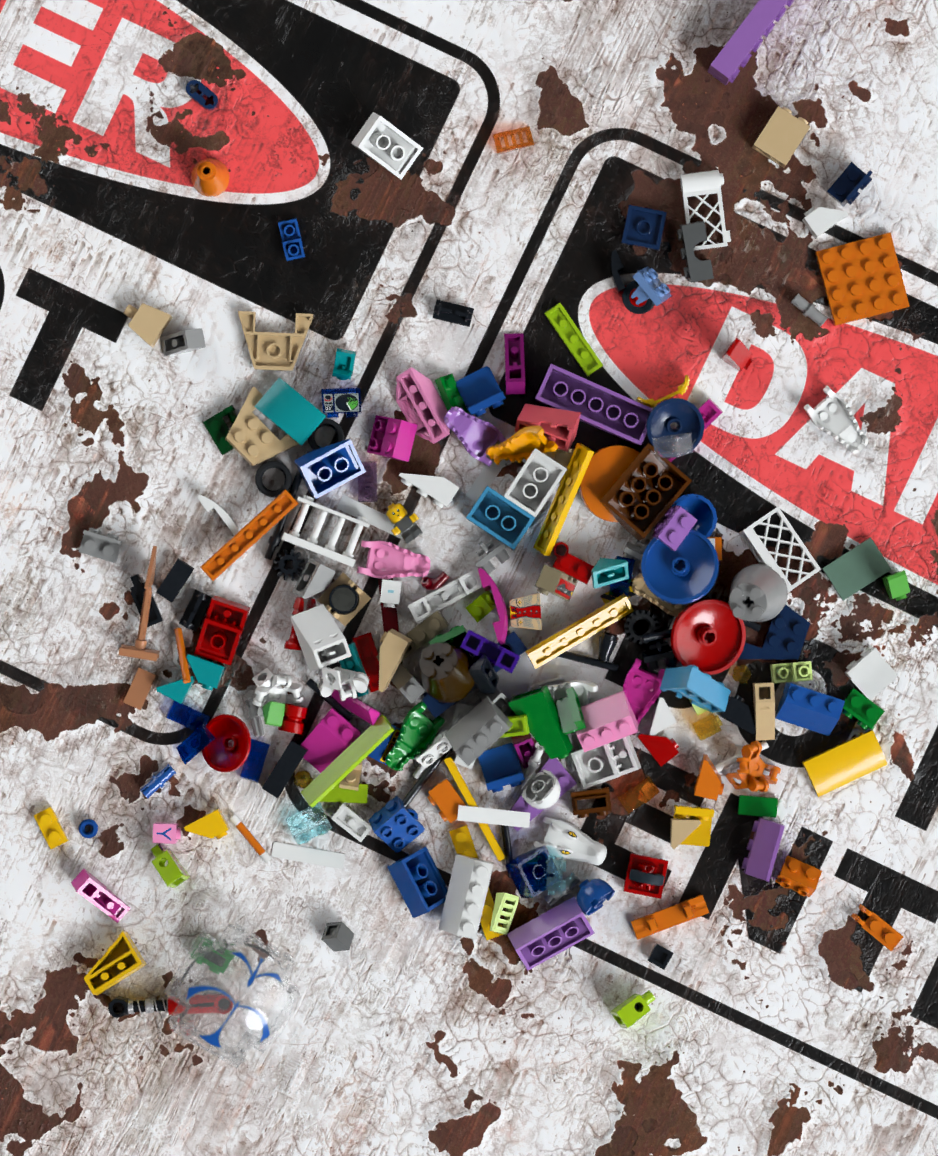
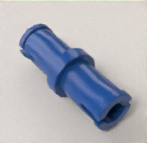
M167 764L157 775L154 774L152 776L153 779L140 791L149 799L160 787L163 788L165 786L164 783L176 774V771Z

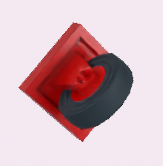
M630 853L623 891L661 899L668 860Z

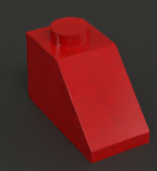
M641 733L637 735L661 767L679 753L677 750L679 746L673 738L669 740L665 736Z

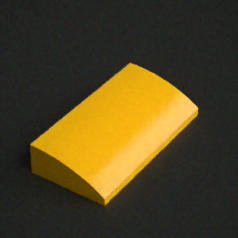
M869 730L803 761L802 764L817 796L820 797L887 765V761L873 730Z

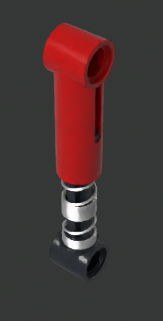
M196 994L187 1003V995H169L165 1000L163 998L162 1000L148 998L145 1000L137 999L136 1001L118 996L110 1002L108 1010L111 1016L116 1018L134 1014L135 1012H140L141 1014L146 1012L149 1014L155 1013V1011L158 1013L166 1011L169 1015L226 1014L232 1010L234 1004L223 994ZM220 999H227L230 1003L229 1007H221ZM120 1002L124 1007L123 1011H116L114 1004ZM196 1003H214L208 1005H196Z

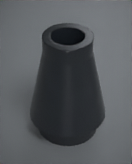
M602 632V635L599 636V660L609 662L610 656L618 642L616 640L617 635Z

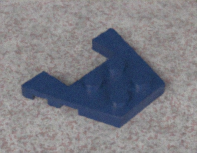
M785 604L782 611L771 619L762 648L745 643L738 659L798 660L810 622Z

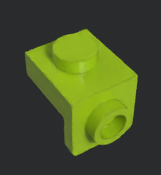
M485 591L469 604L466 609L478 623L496 608L493 594L490 591Z

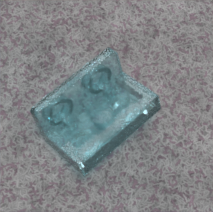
M320 802L314 807H309L286 818L292 836L298 845L307 843L312 838L324 835L332 829V825Z

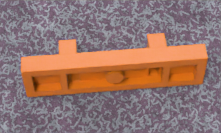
M699 895L631 921L638 940L708 914L709 910L703 895Z

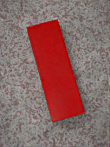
M369 632L353 638L365 673L369 677L368 686L370 692L379 690V661L376 658L378 652L372 634Z

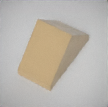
M671 818L670 846L675 849L701 824L700 820Z

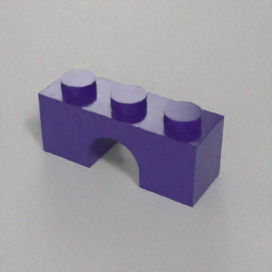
M468 630L460 646L479 657L485 654L492 664L510 673L513 672L521 657L471 630Z

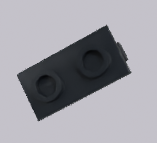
M437 300L432 318L470 327L474 308Z
M195 589L179 624L196 632L213 597Z

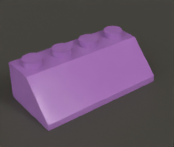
M572 897L514 929L507 935L526 969L530 970L595 933L575 897Z

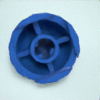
M586 879L579 885L580 890L577 893L576 900L582 912L589 916L604 906L602 903L606 899L609 901L615 891L602 879H593L591 881Z

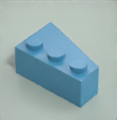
M694 665L666 668L660 690L664 692L671 690L676 693L675 697L680 699L682 696L692 700L691 704L711 713L725 712L731 690L724 687L723 683L715 681L711 675L701 672Z

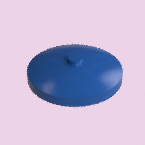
M691 529L676 551H672L659 539L653 538L643 553L641 570L647 587L656 597L671 604H688L701 599L712 589L718 577L719 560L710 540L702 533Z

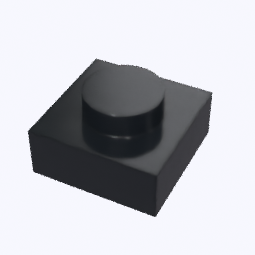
M656 943L647 961L665 970L674 953Z

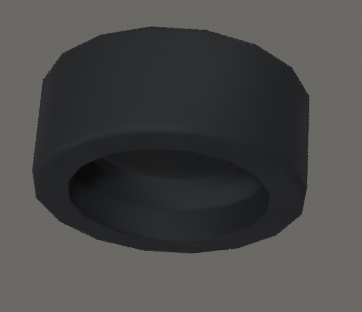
M326 418L308 438L311 448L317 450L322 448L315 442L314 436L318 428L330 426L335 429L337 433L336 443L344 441V433L337 422Z
M268 461L258 468L255 475V483L258 490L264 495L277 497L285 489L287 491L290 489L292 475L283 463ZM270 468L280 469L285 476L284 485L278 490H269L262 482L263 474Z

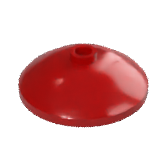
M223 714L216 716L206 725L201 738V750L205 761L214 770L219 772L234 771L244 764L250 752V733L240 718L234 715Z

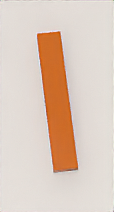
M285 489L200 568L214 581L299 503Z

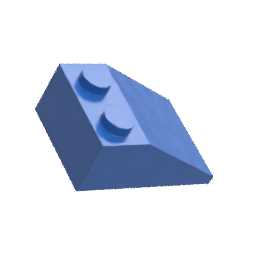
M351 439L311 451L294 460L309 493L315 499L366 472Z

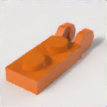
M860 904L858 906L859 909L869 917L865 922L857 914L853 913L851 917L892 952L903 936L874 912L869 911Z

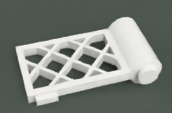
M719 170L681 174L680 183L686 224L690 223V219L695 213L704 223L706 222L714 228L707 237V241L711 244L705 245L707 241H704L701 246H695L694 250L728 246L727 242H731L730 230L726 231L721 194V185H724L723 173H719ZM717 193L718 202L712 207L705 199L709 194ZM695 196L701 201L695 210L688 205L687 197ZM702 203L712 209L706 218L696 212ZM713 211L720 216V222L716 226L707 220ZM717 230L722 234L723 243L715 244L709 238Z

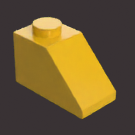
M217 809L185 826L184 829L212 839L216 837L218 840L227 835L226 831L230 827L221 810Z

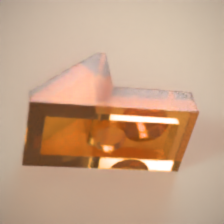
M648 776L617 798L629 814L642 804H646L660 791Z

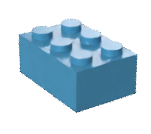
M487 486L466 519L514 550L535 517Z

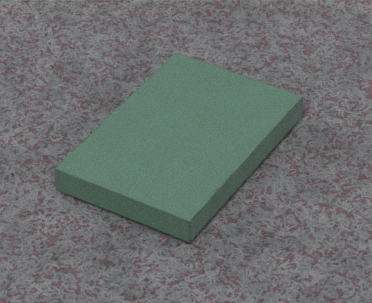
M871 537L822 568L842 601L892 570Z

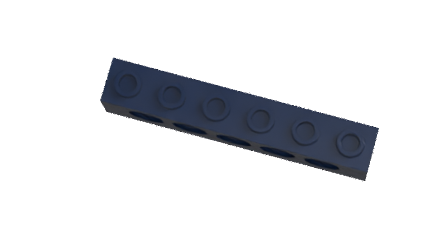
M509 630L507 631L504 644L509 646L511 652L520 656L528 650L515 631L512 633ZM477 655L473 656L475 662L480 658ZM493 665V668L496 673L502 669L496 665ZM474 684L469 693L477 688L476 684ZM427 692L423 693L424 698L421 699L427 705L434 718L456 703L439 702L429 696Z

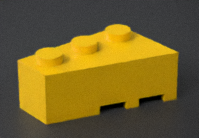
M121 932L117 940L107 949L108 951L84 977L93 995H100L147 965L128 932Z

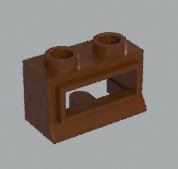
M609 787L577 792L570 791L573 815H577L578 818L589 817V813H596L597 816L608 815V811H612ZM605 797L606 806L578 810L577 800Z

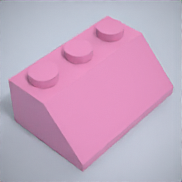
M624 691L581 707L586 728L576 731V735L584 752L638 732L639 724Z

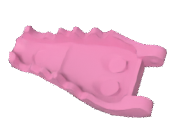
M362 540L361 546L364 548L368 547L369 550L366 568L358 567L357 573L379 579L408 576L425 577L429 573L430 559L428 556L413 553L386 541Z

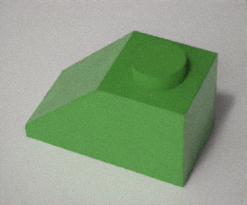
M905 570L882 578L890 599L895 598L896 601L907 598L906 594L910 593V588Z

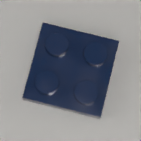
M629 205L621 243L659 251L667 212Z

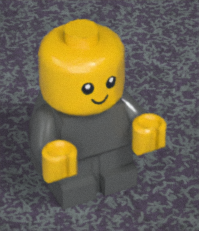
M392 503L388 506L389 510L386 512V516L391 523L395 524L391 530L394 536L400 534L408 544L423 533L415 523L419 519L415 513L407 515L408 512L401 503L396 505Z

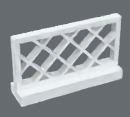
M776 507L739 532L759 564L772 567L785 580L788 593L821 570L779 507ZM777 513L780 517L779 526L770 524L771 515ZM757 525L766 526L764 536L757 535L753 528ZM769 527L779 529L777 539L767 537ZM782 530L790 532V542L780 540ZM767 540L776 542L775 552L767 550ZM780 543L789 544L788 555L778 553ZM793 545L801 548V557L791 556ZM777 556L787 558L786 568L777 565ZM790 559L800 560L799 571L789 569ZM803 562H810L814 570L810 573L802 572ZM788 572L798 574L797 582L793 585L787 579Z

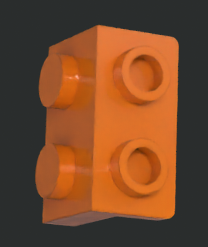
M787 855L775 882L784 888L796 891L802 896L810 897L816 890L822 870Z

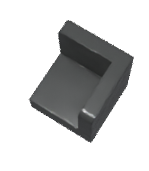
M342 921L327 923L322 940L335 952L346 951L350 949L354 933Z

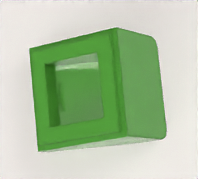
M273 701L268 702L262 707L265 724L281 727L285 704Z

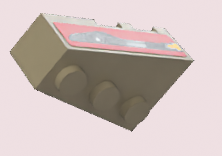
M544 564L535 587L538 588L537 592L547 596L550 593L569 602L578 580Z

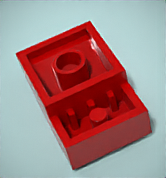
M214 595L211 599L194 654L231 666L250 607Z

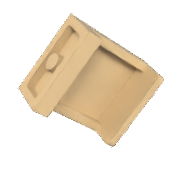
M778 106L752 148L785 168L810 128L807 125L808 121L802 117L796 118L792 115L791 110L784 106L782 108Z

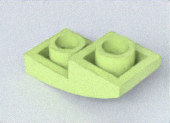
M811 661L770 664L771 682L773 683L813 680Z

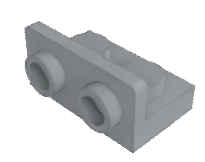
M89 528V531L84 530L79 552L116 563L123 542L118 540L119 536L110 533L107 536L100 535V530Z

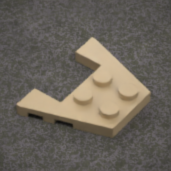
M238 311L254 369L293 371L313 320V314L296 313L295 333L255 332L256 312Z
M255 387L251 389L226 436V440L251 466L300 445L289 435L279 440L253 413L256 410L254 406L263 397Z

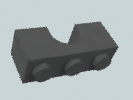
M704 221L679 225L680 229L677 230L678 240L682 241L683 244L680 252L682 260L686 262V267L684 268L685 279H689L691 283L714 279L711 259L699 260L694 255L695 246L699 242L707 241Z

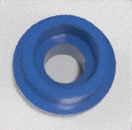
M86 819L80 823L79 832L84 838H92L98 832V825L94 820ZM87 825L92 826L91 832L86 831Z

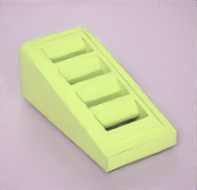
M496 893L490 931L504 935L508 934L518 905L519 896L508 893ZM498 923H502L503 927L497 926Z

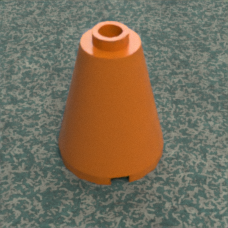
M204 159L192 171V184L196 191L203 196H218L229 185V171L217 159Z

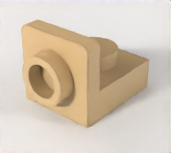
M363 762L358 764L340 782L339 788L358 791Z

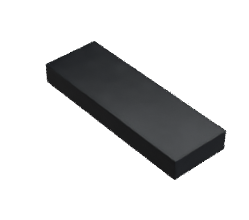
M291 740L262 789L279 798L308 749Z

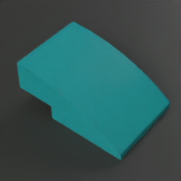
M281 378L275 381L254 406L301 446L326 417Z

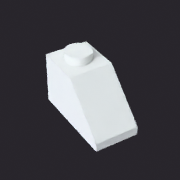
M812 207L804 213L806 217L802 221L816 239L849 214L847 211L824 207H819L815 210Z

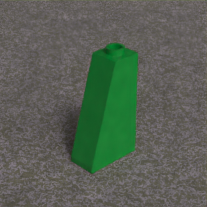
M548 686L512 696L508 702L510 708L516 715L527 714L529 732L540 746L544 747L547 755L551 759L567 757L573 746L568 734L565 735L563 733L558 710Z

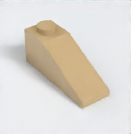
M394 629L388 632L385 631L380 639V642H382L379 656L380 692H384L387 689L412 642V639Z

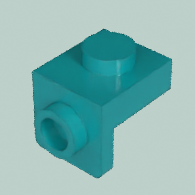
M337 348L332 373L333 377L339 380L351 379L356 351Z

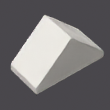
M658 697L648 733L650 735H655L676 723L664 698Z

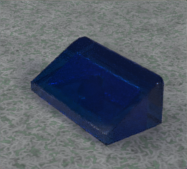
M202 724L176 748L186 765L216 738Z

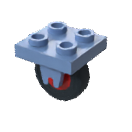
M649 266L632 276L635 280L627 284L622 294L625 307L635 314H644L650 311L654 305L658 306L672 296L669 287L665 283H661L657 278V272L653 268H649Z

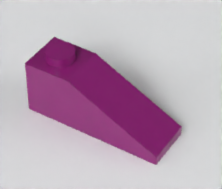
M523 333L504 334L506 395L525 394Z

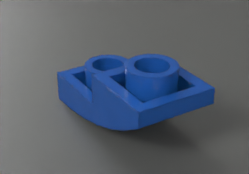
M297 218L278 222L286 261L305 257Z

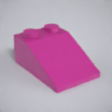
M331 708L301 744L308 749L303 758L321 773L362 732L334 708Z

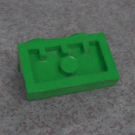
M853 688L844 700L845 703L841 713L849 719L852 717L857 719V724L864 730L868 728L873 730L874 725L885 711Z

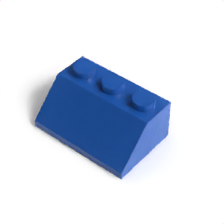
M786 682L775 719L829 736L840 718L845 701Z
M423 847L387 867L413 918L428 913L445 902L448 888L427 847Z

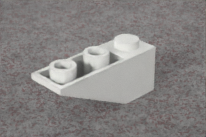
M407 473L399 474L402 478V483L408 487L411 485L417 487V493L425 498L429 495L434 499L433 503L440 508H443V506L448 507L460 487L444 477Z

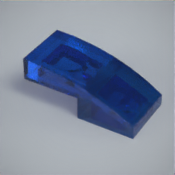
M616 556V559L628 561L629 579L610 584L609 595L619 597L625 594L628 598L635 560Z
M174 700L165 716L200 734L203 733L210 716Z
M251 739L250 752L244 762L240 778L256 783L259 782L270 744Z

